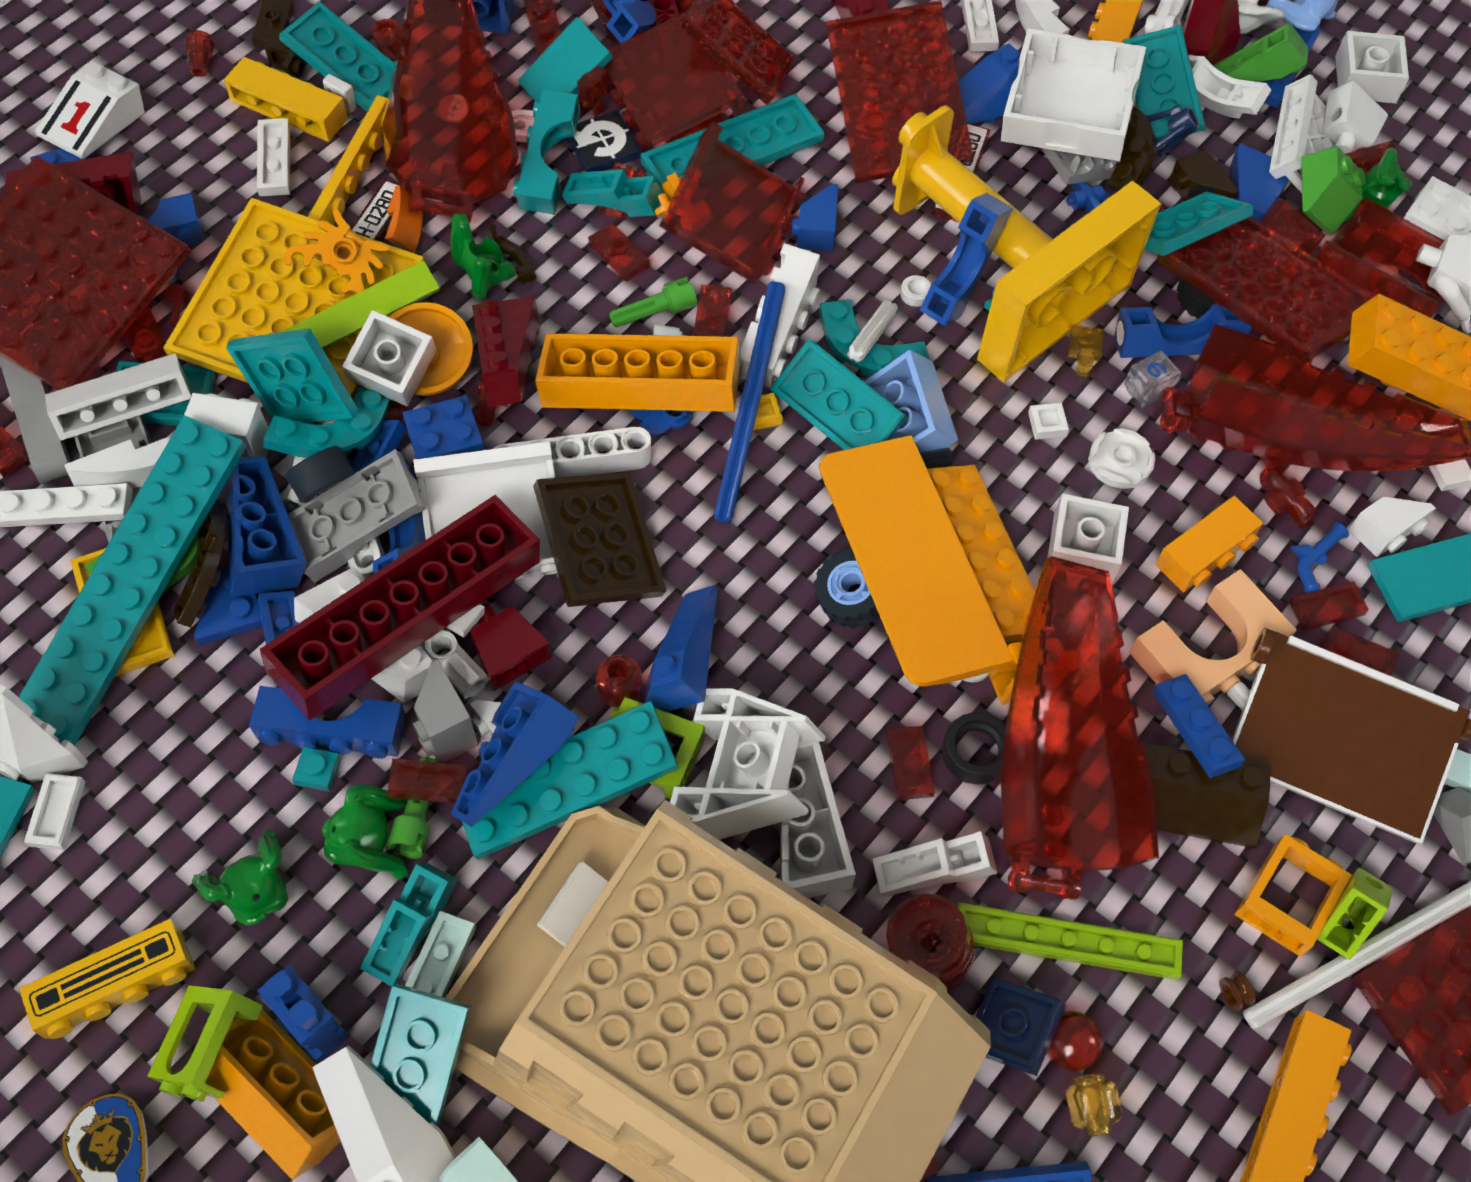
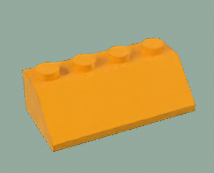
M261 1009L257 1021L240 1018L232 1021L205 1084L225 1093L223 1099H215L280 1168L294 1180L319 1164L341 1140L312 1068L317 1064Z

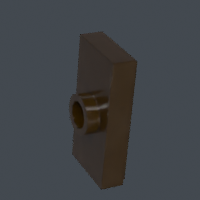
M263 0L252 35L254 46L264 47L268 37L279 40L280 33L290 23L294 9L292 0Z

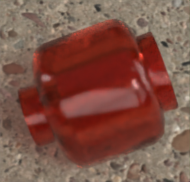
M615 655L602 661L597 668L596 686L598 695L604 703L620 708L624 697L637 701L641 695L643 683L640 667L633 659L627 656Z

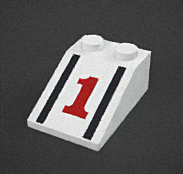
M92 61L70 77L35 130L36 135L84 159L145 113L139 84Z

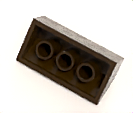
M1125 739L1115 759L1110 821L1255 848L1269 802L1271 766L1244 761L1240 768L1209 778L1192 751Z

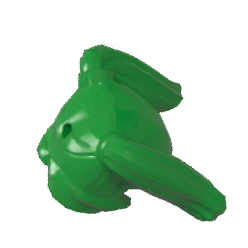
M1395 148L1387 149L1381 157V161L1365 173L1366 184L1362 186L1363 198L1344 220L1345 222L1354 216L1359 205L1363 202L1368 204L1369 212L1383 214L1399 195L1409 191L1414 186L1413 182H1409V178L1405 176L1397 165L1398 152Z
M453 214L450 244L452 259L458 267L466 271L472 281L473 297L478 301H482L487 297L489 288L502 281H508L515 276L512 262L504 261L499 245L493 239H489L488 236H484L482 243H475L466 214Z
M357 784L349 788L346 792L344 806L328 818L322 826V834L325 837L323 849L325 857L330 862L338 865L358 866L376 872H388L398 880L407 877L408 869L405 863L400 858L383 852L388 838L387 820L384 813L402 809L407 804L408 796L405 792L395 793L367 784Z
M265 830L263 835L259 837L257 854L240 858L228 866L220 877L207 870L194 874L191 880L193 885L196 886L199 894L205 900L213 902L222 901L234 914L233 917L243 925L260 923L268 914L281 910L288 902L286 884L277 870V866L282 860V850L277 839L278 835L272 830ZM255 894H259L260 897L258 899H253Z

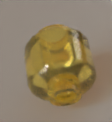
M1090 1074L1074 1078V1085L1066 1090V1098L1073 1125L1079 1129H1087L1089 1136L1111 1133V1125L1119 1122L1123 1117L1116 1084L1111 1080L1105 1079L1104 1074Z

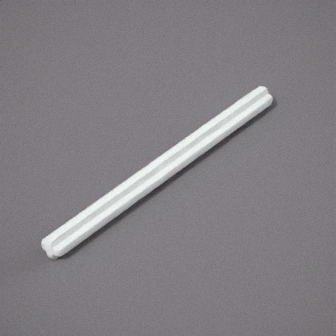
M1471 881L1366 940L1351 960L1340 955L1245 1009L1243 1012L1245 1020L1253 1029L1263 1026L1470 907Z

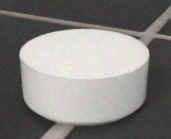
M919 275L907 277L901 286L900 295L902 300L910 306H922L931 286L930 281Z

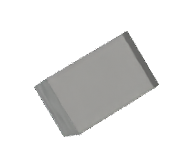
M1457 787L1440 794L1433 815L1462 864L1466 865L1471 863V793Z

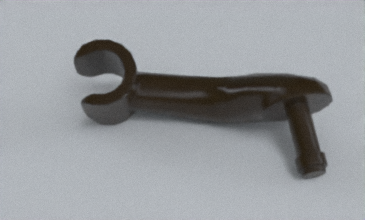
M490 224L488 228L492 235L491 239L499 245L502 253L512 256L519 264V266L515 267V271L520 283L523 285L536 280L537 277L533 271L532 261L529 262L524 250L505 237L498 236L496 225Z

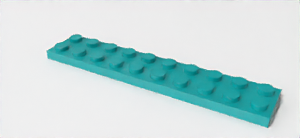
M184 415L18 697L34 711L32 713L34 716L50 724L56 730L53 735L59 739L58 742L60 744L63 740H67L74 746L76 745L246 449L247 445L243 440Z

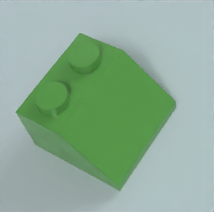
M1338 146L1302 156L1303 213L1326 234H1334L1363 198L1362 186L1366 184L1363 169L1359 168L1352 161L1351 157L1346 155Z

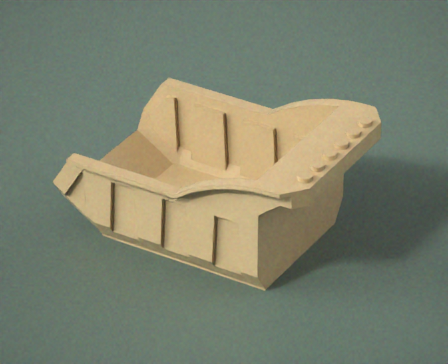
M664 800L656 809L646 826L615 806L606 809L596 806L571 814L445 997L472 1006L456 1062V1070L545 1127L612 1165L635 1182H920L991 1047L990 1030L976 1016L968 1014L947 993V987L937 977L911 960L903 961L863 935L862 928L824 903L820 906L776 878L777 873L751 855L740 848L732 849L691 822V816L667 800ZM584 862L606 879L608 883L566 947H564L538 927L537 924L578 863Z

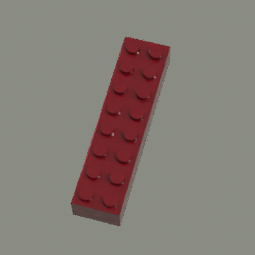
M494 495L260 648L265 672L310 721L540 563V539Z

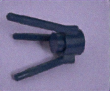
M1177 105L1170 110L1146 116L1149 122L1171 116V120L1167 122L1171 133L1157 141L1156 150L1164 146L1158 152V156H1163L1186 136L1199 128L1198 119L1190 107L1182 110L1181 106Z

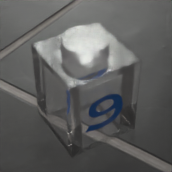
M1160 350L1132 365L1124 385L1130 396L1136 398L1144 407L1172 392L1181 372Z

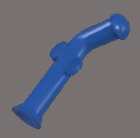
M1333 523L1331 531L1313 547L1309 545L1291 546L1290 550L1297 554V559L1299 560L1297 572L1304 586L1303 591L1307 594H1315L1320 589V584L1317 583L1311 566L1314 563L1324 564L1327 561L1325 553L1340 539L1349 537L1347 528L1341 523Z

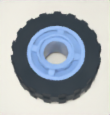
M851 548L844 549L843 552H836L830 559H826L821 569H818L816 573L817 579L814 580V587L816 589V599L832 622H837L839 626H850V628L865 627L870 625L869 623L879 620L880 615ZM860 584L856 591L847 592L852 585Z

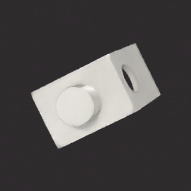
M1353 80L1329 92L1323 131L1336 144L1335 146H1338L1346 155L1351 156V154L1368 148L1374 143L1388 114Z

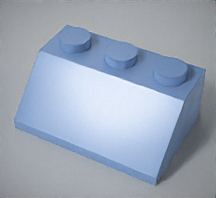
M908 350L864 381L908 416L890 440L912 435L919 453L947 448L958 441L933 361L912 350Z

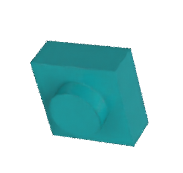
M303 747L292 781L297 786L330 792L341 759L339 754Z

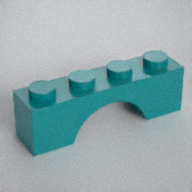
M542 89L540 100L535 101L533 107L534 124L528 127L526 136L528 148L526 152H522L520 157V170H522L520 179L516 178L513 185V196L517 197L520 209L555 215L561 192V184L558 173L549 168L544 160L548 150L555 143L575 136L581 112L578 94Z

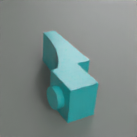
M623 169L571 173L562 197L567 204L598 205L625 212L629 217L656 215L655 210L660 205L657 196L664 192L655 176L628 178Z
M427 862L416 864L400 898L393 900L360 969L391 987L399 984L409 962L436 920L439 911L443 912L458 879Z

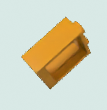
M1284 834L1273 846L1234 915L1301 957L1315 944L1352 874L1345 871L1337 861L1331 858H1324L1311 850L1303 840ZM1283 857L1330 886L1308 927L1260 897Z

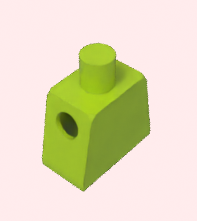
M1358 868L1350 878L1317 940L1351 960L1389 909L1393 889L1380 879ZM1344 918H1347L1352 923L1353 929H1346L1342 926Z

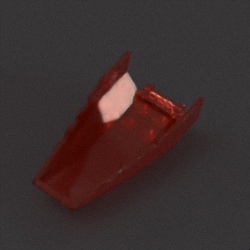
M408 0L383 119L386 167L409 194L408 212L419 214L422 211L453 217L455 213L466 214L469 223L473 213L472 204L506 190L519 158L513 115L505 93L500 91L498 86L499 76L497 71L492 69L490 63L492 56L490 51L485 49L483 43L484 34L479 27V20L472 0ZM422 198H429V199H435V200L445 201V202L452 203V204H459V206L451 205V204H446V203H441V202H436V201H431V200H426V199H422Z
M1214 324L1196 362L1188 392L1174 387H1167L1160 394V401L1163 405L1160 426L1165 432L1171 433L1181 430L1189 433L1191 437L1197 440L1204 441L1208 439L1217 442L1230 451L1241 450L1278 462L1339 471H1390L1434 466L1471 458V432L1467 420L1425 403L1415 401L1400 393H1397L1394 398L1375 391V383L1365 380L1363 385L1343 378L1344 371L1334 367L1330 373L1311 365L1312 358ZM1177 405L1184 407V414L1177 412Z
M1053 556L1045 560L1027 615L1015 669L1000 773L1003 848L1011 861V871L1007 880L1010 890L1025 892L1029 889L1059 894L1063 899L1076 900L1081 893L1080 871L1129 868L1158 859L1159 849L1153 781L1145 743L1138 740L1134 719L1139 717L1137 705H1131L1127 683L1132 680L1129 669L1123 668L1120 648L1124 646V642L1118 626V613L1109 571ZM1030 865L1062 870V879L1031 875Z

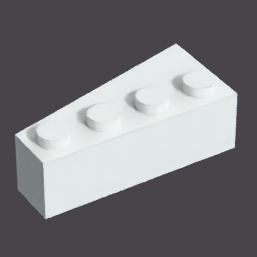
M785 243L780 252L781 268L774 267L770 276V281L781 282L785 285V294L763 385L769 388L772 387L776 377L779 378L787 365L785 358L788 353L793 354L796 348L798 330L805 329L809 319V312L807 311L810 306H816L820 295V289L816 288L820 255ZM762 295L758 305L756 322H751L739 351L741 363L739 377L745 380L765 295Z
M354 566L294 597L295 620L300 623L364 581L365 578ZM419 645L371 679L401 702L406 703L419 695L432 660Z
M799 741L787 790L808 808L807 815L780 822V880L805 897L811 898L851 889L856 874L819 741Z

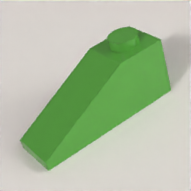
M1289 22L1213 66L1222 73L1239 80L1258 82L1281 79L1290 73L1298 72L1307 65L1308 46Z

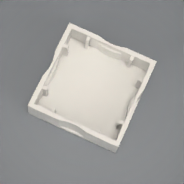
M1028 28L1019 58L1018 75L1012 84L1003 115L1001 141L1120 161L1146 47L1106 40H1085L1068 34Z

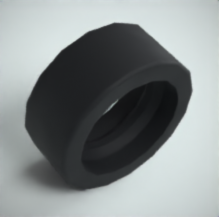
M981 712L963 714L953 721L946 732L942 749L945 766L953 776L965 783L977 785L990 783L1001 776L1012 756L1013 740L1008 728L996 717ZM969 731H978L990 736L998 746V756L995 761L990 765L977 766L963 760L956 748L960 735Z

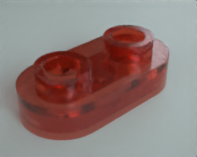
M392 19L377 21L372 26V35L379 51L399 67L408 65L413 59L412 46L399 23Z

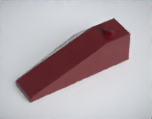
M1191 0L1182 27L1188 55L1203 56L1211 65H1214L1234 54L1240 38L1238 0Z

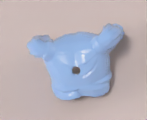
M1269 0L1266 4V7H1275L1282 10L1285 14L1283 20L1286 23L1290 22L1293 27L1301 31L1311 32L1316 30L1323 18L1326 20L1335 18V8L1338 0H1294L1295 2L1289 0Z

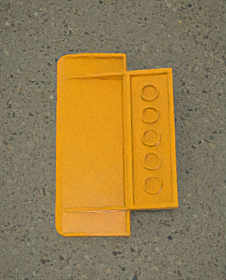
M912 435L838 451L823 457L819 464L820 474L903 673L911 683L917 686L945 684L1008 668L1014 659L1006 644L1007 642L1043 638L1051 633L1053 628L976 465L927 469Z

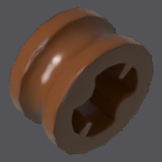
M1234 973L1232 979L1228 977L1220 979L1219 986L1222 996L1233 1011L1241 1010L1243 1004L1250 1006L1255 1003L1256 998L1253 987L1243 973Z

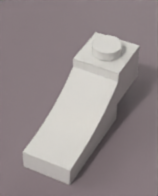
M982 831L950 841L940 838L873 858L879 891L884 897L935 885L955 882L966 883L998 873L989 838Z

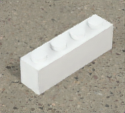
M176 353L45 394L47 414L60 441L191 399L188 382Z

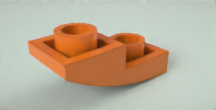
M398 185L394 189L386 212L392 216L385 239L400 249L415 253L422 228V201Z

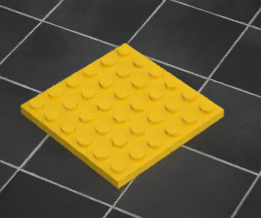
M251 198L163 347L166 354L176 353L178 359L248 383L226 348L232 339L279 333L355 295L356 293L354 292L342 293L341 289L350 281V277H340L331 267L324 266L321 260L322 257L319 255L313 258L309 267L303 265L304 257L300 254H295L292 257L291 266L285 264V251L290 246L296 244H316L318 242L316 240L304 239L306 232L327 233L318 227V220ZM359 235V236H361V237H362L363 239H365V240L368 239V240L373 241V242H376V243L385 244V243H382V242L373 240V239H371V238H368V237ZM388 245L389 250L386 252L371 251L383 265V268L380 270L371 263H368L374 275L375 283L373 285L423 261L424 257ZM362 274L361 280L364 289L373 286L368 284L366 275ZM361 331L323 350L352 400H354L360 385L348 380L342 365Z

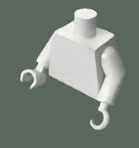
M1471 232L1450 234L1439 249L1423 244L1417 254L1416 261L1432 267L1427 280L1428 285L1434 288L1448 303L1456 319L1462 320V330L1465 333H1471Z

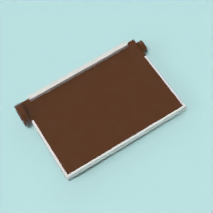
M1266 627L1263 628L1254 644L1250 658L1252 661L1260 663V667L1231 739L1245 761L1270 765V782L1406 840L1422 844L1460 739L1468 740L1471 737V719L1468 718L1470 710L1462 708L1459 704L1296 637H1288Z

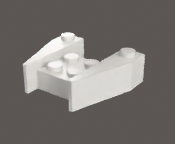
M733 688L706 689L705 701L697 704L693 718L695 723L705 726V733L711 739L718 740L706 788L674 787L670 803L691 816L692 823L718 840L807 815L808 808L787 790L799 741H825L826 736L807 716Z

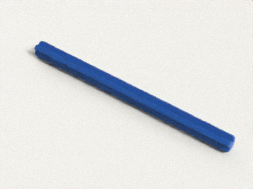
M771 281L768 284L714 512L715 520L721 523H730L735 510L785 294V285L781 282Z

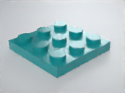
M311 329L232 339L226 346L271 419L276 415L302 423L351 419L358 412L357 406Z

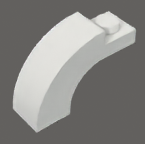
M1188 55L1200 105L1219 114L1240 119L1243 113L1253 115L1258 113L1271 92L1267 83L1232 78L1216 69L1205 57Z

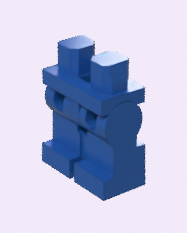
M290 964L257 990L317 1064L349 1038L335 1018Z

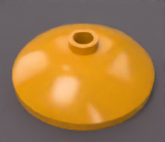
M423 302L402 307L389 316L391 319L432 336L436 347V353L414 395L429 396L442 393L455 386L465 376L473 358V341L467 325L458 314L445 306Z

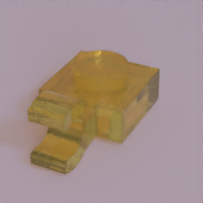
M1071 326L1068 357L1077 358L1076 376L1089 378L1090 367H1093V362L1100 360L1103 329Z

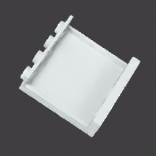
M550 441L413 460L418 486L421 490L420 500L426 508L422 511L425 539L430 538L490 497L496 495L540 539V563L527 572L541 571L542 575L558 573L533 488L537 479L555 478ZM525 572L515 580L528 577V573Z

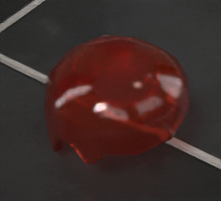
M1066 1010L1061 1017L1047 1054L1051 1062L1060 1068L1072 1072L1089 1069L1100 1059L1103 1051L1101 1032L1097 1024L1089 1016L1082 1012Z

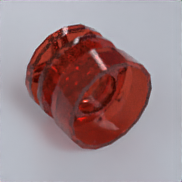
M924 893L906 899L896 907L889 918L886 939L889 951L903 961L911 960L937 977L946 987L955 985L967 975L974 963L976 946L972 932L963 914L953 902L941 895ZM938 940L940 945L936 946V952L930 953L928 948L932 947L933 941Z

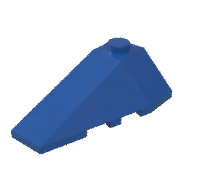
M1008 43L989 54L923 112L926 115H930L944 105L950 107L954 111L951 133L962 131L965 124L970 125L986 121L987 124L996 122L997 117L1004 115L1012 84L1018 75L1021 53Z
M715 585L685 594L654 659L645 685L643 704L651 701L656 709L670 712L705 701L718 591Z
M515 681L494 714L491 723L496 728L490 742H482L478 751L481 754L479 767L467 775L451 815L472 827L561 748L562 744L573 734L574 725L578 721L579 716L549 695Z

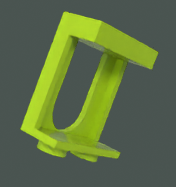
M624 697L620 708L614 707L609 720L643 705V703ZM656 709L664 731L684 738L676 755V761L680 769L649 782V784L663 788L665 797L671 799L674 787H685L705 740V726Z
M189 985L147 1077L161 1082L160 1091L182 1098V1096H186L200 1102H204L206 1096L223 1099L225 1093L206 1085V1079L233 1018L257 1021L263 1005L233 990ZM197 1007L210 1013L187 1065L177 1074H172L171 1063L195 1008Z

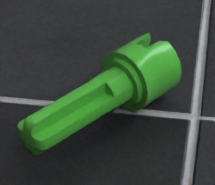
M688 276L663 284L664 288H662L660 293L611 311L609 317L612 325L620 327L666 310L676 314L698 306L693 286L688 283Z
M422 757L420 759L404 813L395 817L386 848L387 850H392L396 847L395 852L398 857L418 859L423 855L430 831V826L425 821L439 769V762L434 758Z

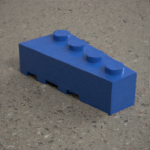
M265 456L240 458L225 483L227 525L231 526L228 537L231 597L298 588L307 563Z

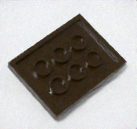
M630 472L536 480L533 488L567 607L654 598L664 595L667 590Z

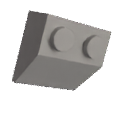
M438 659L432 661L414 706L418 721L413 723V726L427 757L434 754L439 765L478 746L471 718Z

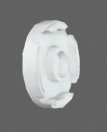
M1118 428L1114 429L1113 432L1106 433L1105 431L1099 434L1092 443L1088 460L1092 472L1100 481L1111 487L1128 489L1135 488L1148 479L1154 469L1156 458L1154 451L1152 453L1149 447L1150 443L1145 437L1135 431Z

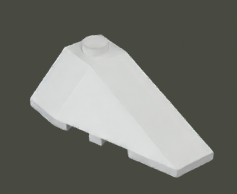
M0 684V773L15 781L18 777L34 783L44 780L46 773L60 775L85 767L88 762L87 759L71 742L63 740L60 744L58 742L59 739L53 735L56 730L50 724L32 714L34 711L7 687Z
M348 1045L312 1067L357 1182H441L439 1178L457 1157L444 1133L433 1122L429 1124L412 1108L414 1105L406 1097L401 1098L384 1082V1077Z

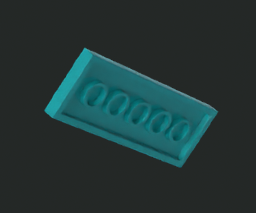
M793 94L640 154V160L649 176H655L661 188L662 184L667 181V176L676 172L678 177L691 174L697 184V191H700L824 141L825 132L798 95Z
M649 701L570 737L557 752L472 827L462 822L473 856L478 860L568 820L573 813L599 806L680 769L653 703ZM462 787L452 791L455 803Z

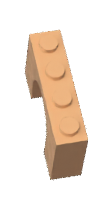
M1241 569L1217 584L1206 601L1234 633L1238 647L1237 655L1224 660H1211L1201 657L1191 651L1163 620L1137 637L1129 652L1156 684L1187 674L1204 701L1209 705L1215 699L1213 697L1214 694L1220 690L1224 694L1241 681L1239 677L1245 673L1252 676L1258 672L1260 663L1252 661L1250 658L1254 644L1263 628L1266 627L1288 637L1296 633L1297 629Z

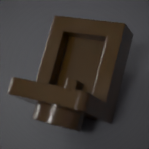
M268 37L264 43V49L270 67L284 70V72L297 79L302 77L306 71V61L280 40Z

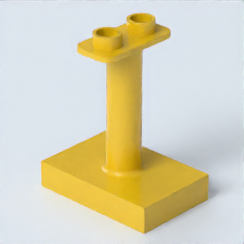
M944 105L930 115H926L924 112L916 113L905 123L899 134V142L903 145L900 165L892 178V184L896 187L893 209L899 215H904L927 198H930L960 223L971 199L985 193L1013 208L993 249V252L1013 269L997 280L977 357L981 364L1004 383L1132 284L1161 203L1132 180L1056 238L1052 239L947 151L954 111L947 105Z

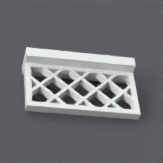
M1311 74L1285 86L1269 172L1275 179L1285 175L1301 193L1302 156L1329 149L1336 145L1323 131L1327 106L1315 94L1318 81Z

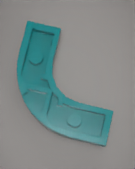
M850 299L820 303L819 313L830 349L841 362H848L852 366L861 369V374L871 377L908 350H912L929 359L925 341L901 345H880L875 343L863 361L856 362L854 359H849L847 355L849 347L860 333Z
M359 387L354 398V403L358 408L355 416L351 419H342L324 425L306 424L274 415L263 438V448L302 458H308L321 450L335 445L339 446L343 452L355 447L357 450H360L378 434L391 405V399L380 395L374 390Z

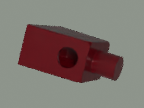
M491 603L482 604L484 606V615L479 619V624L470 630V634L493 691L551 659L548 641L514 607H508L497 614Z

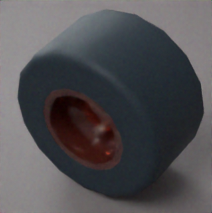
M335 445L299 462L287 471L285 477L299 501L307 503L355 474V471L341 448Z

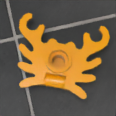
M335 209L333 216L338 227L325 221H318V227L327 233L306 232L304 239L316 240L318 242L316 244H296L290 246L285 251V264L291 266L292 257L295 254H300L304 257L303 265L309 267L313 258L319 255L322 257L321 260L324 266L331 267L340 277H350V281L342 287V293L354 292L357 294L365 290L361 280L362 274L366 275L368 284L373 285L375 283L373 271L368 263H371L377 269L381 270L383 268L381 261L371 251L386 252L389 250V246L363 239L351 230L341 213Z

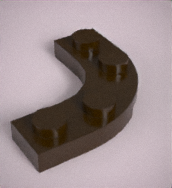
M1134 106L1121 159L1107 183L1113 191H1119L1132 180L1141 187L1156 154L1157 140L1151 123L1144 113Z
M216 499L197 532L198 546L195 561L188 580L174 607L177 623L190 628L195 618H200L205 611L207 605V598L205 597L209 588L216 587L219 582L221 568L218 567L223 545L226 543L231 530V526L226 524V514L218 499Z

